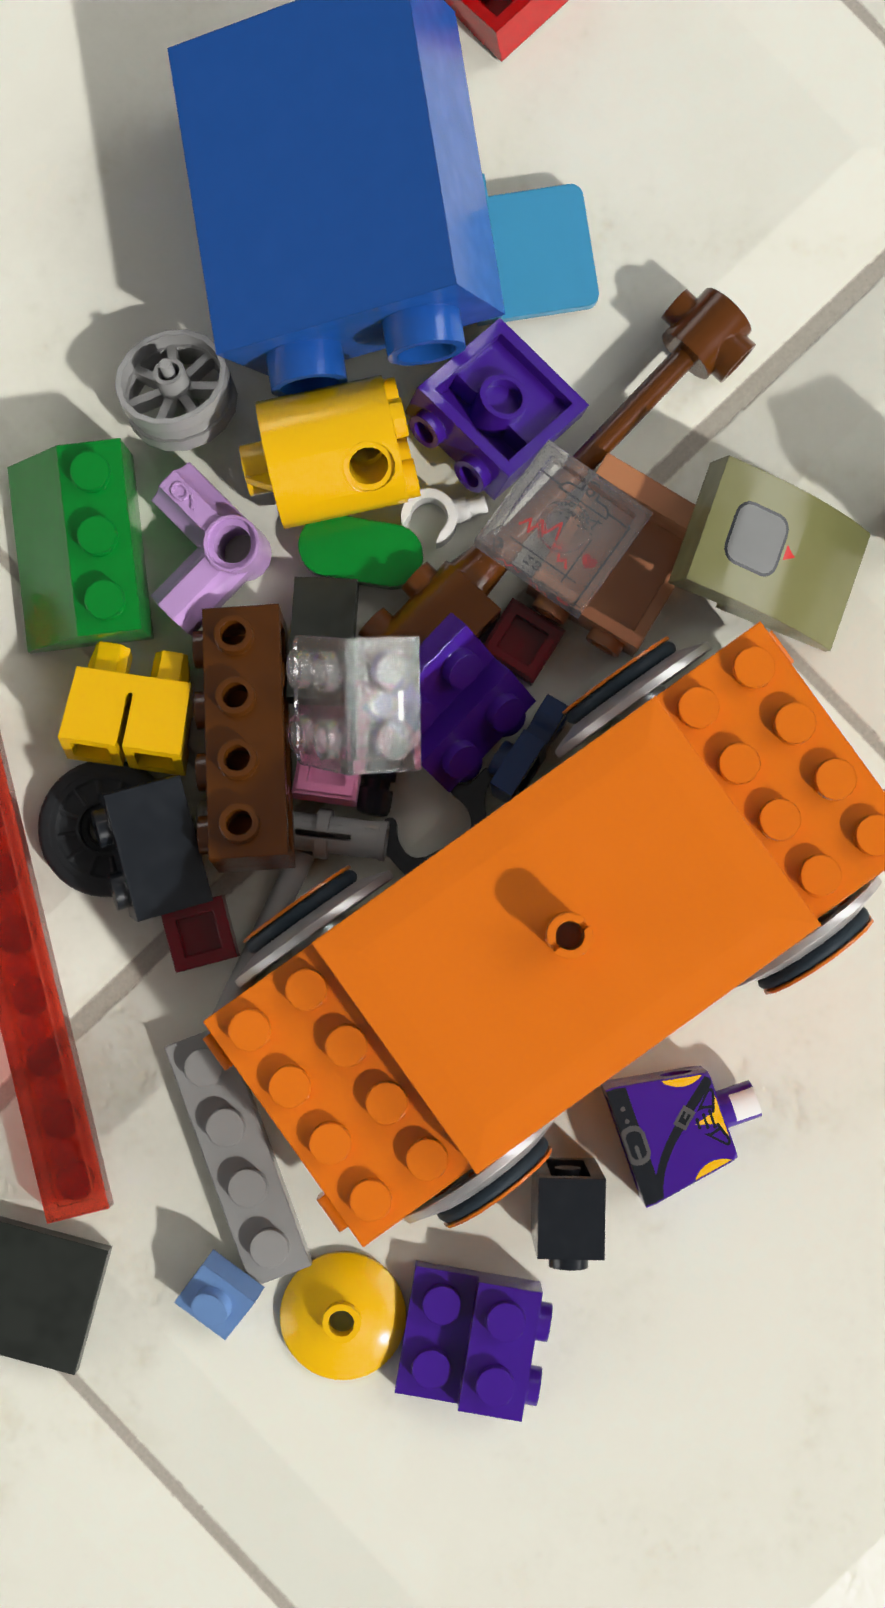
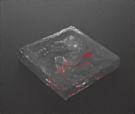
M548 439L477 535L473 546L578 619L648 523L653 512Z

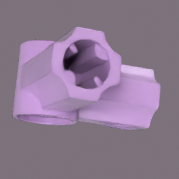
M188 462L183 467L173 470L161 482L156 495L151 501L198 548L164 581L151 597L174 622L192 636L193 631H198L202 627V609L222 607L245 582L255 580L264 574L270 565L272 552L270 543L265 535L192 463ZM239 535L250 536L251 548L246 558L240 562L228 563L225 558V549L229 541Z

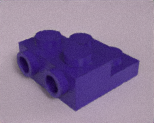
M499 318L470 342L462 353L451 358L417 387L405 413L411 418L409 425L413 435L422 445L431 449L439 446L456 462L454 466L455 473L464 487L475 493H480L484 490L495 500L535 464L546 448L582 417L589 404Z
M450 613L361 708L450 793L459 782H467L477 776L482 768V758L502 737L512 736L523 727L526 720V712L536 700L514 674L489 652L469 627L453 613Z
M416 1260L395 1393L457 1403L458 1411L522 1422L524 1405L537 1406L541 1388L542 1367L531 1365L535 1340L548 1341L552 1320L553 1304L542 1301L543 1291L540 1281Z

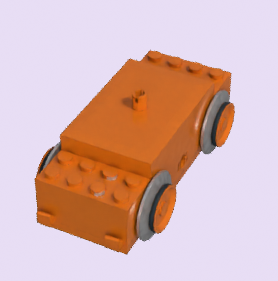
M761 621L668 688H665L663 685L709 652L712 646L707 641L676 651L675 644L668 641L670 638L668 636L664 637L609 675L562 712L564 715L567 714V721L575 725L560 743L555 753L559 758L563 757L611 724L612 727L348 917L344 914L394 878L390 870L357 881V874L349 870L351 866L348 865L284 908L242 941L244 944L247 943L248 951L255 954L234 981L239 988L289 953L293 957L205 1019L203 1023L210 1031V1034L204 1037L203 1041L225 1071L233 1065L322 1189L323 1192L318 1195L317 1201L339 1232L349 1227L362 1247H365L402 1219L411 1224L437 1214L438 1218L444 1221L445 1227L452 1228L479 1215L522 1184L549 1158L552 1147L548 1146V1141L543 1135L558 1115L735 987L758 980L759 987L764 989L766 995L779 992L804 979L833 960L858 940L872 925L874 920L864 905L881 885L882 881L878 875L885 871V789L881 788L793 667L792 663H794V660L773 631L768 632Z

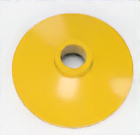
M335 1251L312 1259L311 1266L301 1269L294 1274L285 1289L280 1306L281 1332L292 1355L311 1372L334 1380L360 1378L382 1367L397 1350L406 1325L405 1300L394 1276L375 1259L352 1251ZM337 1311H346L353 1317L354 1325L347 1331H338L330 1323L331 1315Z

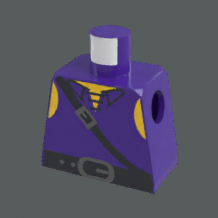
M691 1066L612 1079L601 1084L638 1195L646 1208L663 1201L733 1162L738 1156L728 1128L762 1117L759 1101L749 1080L715 1091L708 1071L702 1066Z

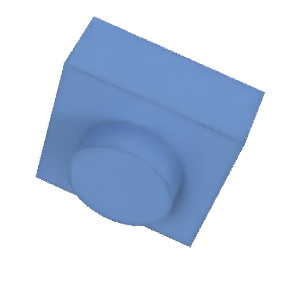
M213 1249L174 1303L222 1339L226 1340L254 1305L265 1287Z

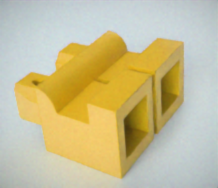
M97 642L88 663V668L76 666L61 722L58 739L67 759L123 766L126 757L130 768L186 776L189 758L188 740L191 721L194 717V694L191 685L188 656L184 653L164 650L155 652L151 676L129 674L133 659L130 648L117 643Z

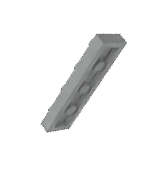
M208 1030L165 1047V1051L246 1274L258 1283L264 1284L311 1266L312 1257L252 1091L234 1065L226 1071L222 1068L203 1041V1038L210 1034Z

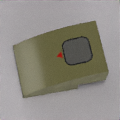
M728 455L709 464L668 583L716 602L715 608L755 624L761 621L765 628L822 651H831L871 534L857 522L819 498L760 468Z

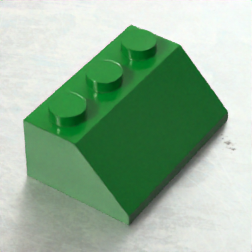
M121 438L56 445L7 467L28 653L96 646L99 641L125 643L154 639L134 459Z

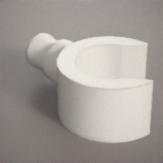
M424 488L420 489L421 496L410 498L407 503L403 504L401 509V525L407 526L413 512L419 506L424 504L439 506L447 516V523L437 538L436 549L452 539L458 524L471 521V517L482 514L486 515L489 511L484 494L469 499L461 497L452 500L446 493L440 490Z

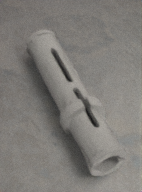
M200 800L195 819L196 837L198 816L207 815V800ZM320 808L318 814L294 811L295 850L311 851L314 858L328 860L330 854L385 861L390 824L389 821L376 822L334 816V810ZM300 829L350 835L351 839L303 834L300 832Z

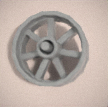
M184 329L165 330L146 337L128 351L117 369L115 390L120 405L127 415L133 431L149 446L164 451H188L202 446L223 432L236 412L238 393L225 359L216 355L215 344L206 335ZM183 364H192V365H191L188 369H186V370H185V368H184V366H183ZM212 369L219 373L218 381H201ZM144 385L155 389L139 395ZM198 399H207L201 405L198 401ZM160 407L156 418L143 414Z

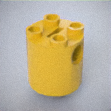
M382 375L255 402L261 441L239 446L243 472L251 497L274 493L284 529L407 503L408 499L421 496L414 460L411 458L407 441L409 433L401 397L398 394L395 377L383 379Z

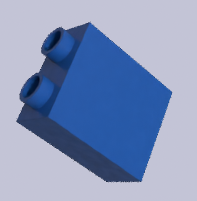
M295 0L167 48L216 355L269 376L271 393L281 397L348 382L345 360L386 349L387 359L390 363L402 366L424 365L452 358L466 349L463 326L505 315L456 13L444 0Z

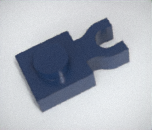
M547 694L526 730L523 729L515 744L508 740L502 743L487 769V773L493 776L490 781V787L494 797L507 803L528 787L547 757L548 749L568 722L567 714L564 715L562 713L568 705Z

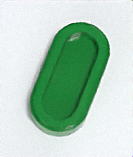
M343 516L306 524L299 536L298 549L301 559L306 568L320 578L358 579L359 585L396 590L401 589L411 575L423 565V549L418 537L410 529L398 524Z

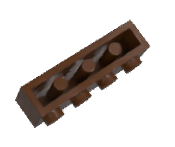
M279 604L202 609V631H193L192 634L194 665L196 669L204 670V691L194 693L195 723L197 730H205L206 753H197L195 758L199 792L207 791V815L198 816L197 819L199 852L201 855H209V861L219 873L296 868L290 707L286 699L288 674L287 629Z

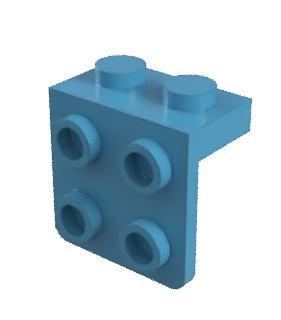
M483 173L505 315L477 322V326L493 324L499 318L504 322L593 308L598 301L599 289L584 196L581 188L575 184H565L488 196L485 174Z

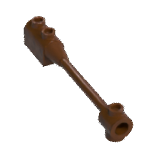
M706 288L697 298L686 289L673 301L661 317L670 326L662 334L663 343L670 354L551 478L559 485L568 483L577 488L604 460L607 453H610L688 371L701 379H707L712 374L722 383L738 368L752 352L756 344L748 337L751 333V325L748 319L731 299L716 289ZM549 480L504 528L502 527L495 538L501 539L505 546L502 548V551H495L494 553L506 563L512 565L523 548L509 538L522 546L538 529L536 528L529 534H526L529 522L518 526V524L531 519L532 522L529 529L531 530L540 522L544 523L554 512L553 509H557L553 506V503L559 504L558 501H560L562 504L568 496L558 490V486ZM568 485L560 488L569 495L575 490V488ZM498 529L451 562L445 561L437 570L428 562H425L403 585L402 590L410 599L394 616L383 607L359 631L358 635L367 644L358 653L385 681L450 613H453L465 623L478 639L500 618L501 608L488 597L509 569V566L492 555V537ZM494 540V549L502 545L499 540Z

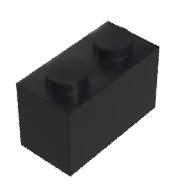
M169 775L97 794L100 809L90 811L91 819L100 848L111 846L117 871L108 873L107 876L111 894L118 911L128 908L130 917L140 922L213 901L180 775Z
M549 1157L532 1174L531 1236L537 1259H549L550 1268L567 1271L584 1270L588 1268V1260H605L606 1178L595 1158Z

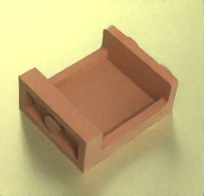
M607 453L590 485L596 486L600 492L597 502L607 509L609 516L629 530L628 534L573 609L532 581L529 582L526 593L535 598L531 606L551 621L564 625L567 619H570L587 629L589 633L586 636V640L599 650L616 658L619 657L622 651L633 657L675 588L674 585L668 582L695 504L610 453ZM589 487L588 489L593 490L595 496L592 499H588L584 494L580 502L605 519V510L593 502L598 496L597 490ZM589 491L587 495L591 497L593 493ZM578 504L573 512V516L575 513L577 515L573 519L570 517L554 549L561 550L558 561L567 560L566 571H564V563L556 564L558 552L550 550L544 562L565 576L591 541L566 576L575 585L566 578L559 585L564 577L544 563H542L538 573L532 577L534 581L560 597L571 607L626 532L610 518H607L605 522L580 504ZM579 515L583 518L582 524H579L578 519L574 521ZM584 521H599L601 526L596 525L592 529L593 532L586 528ZM586 522L589 529L595 525L594 523ZM587 555L590 557V560H595L597 562L596 567L590 570H583L582 557Z

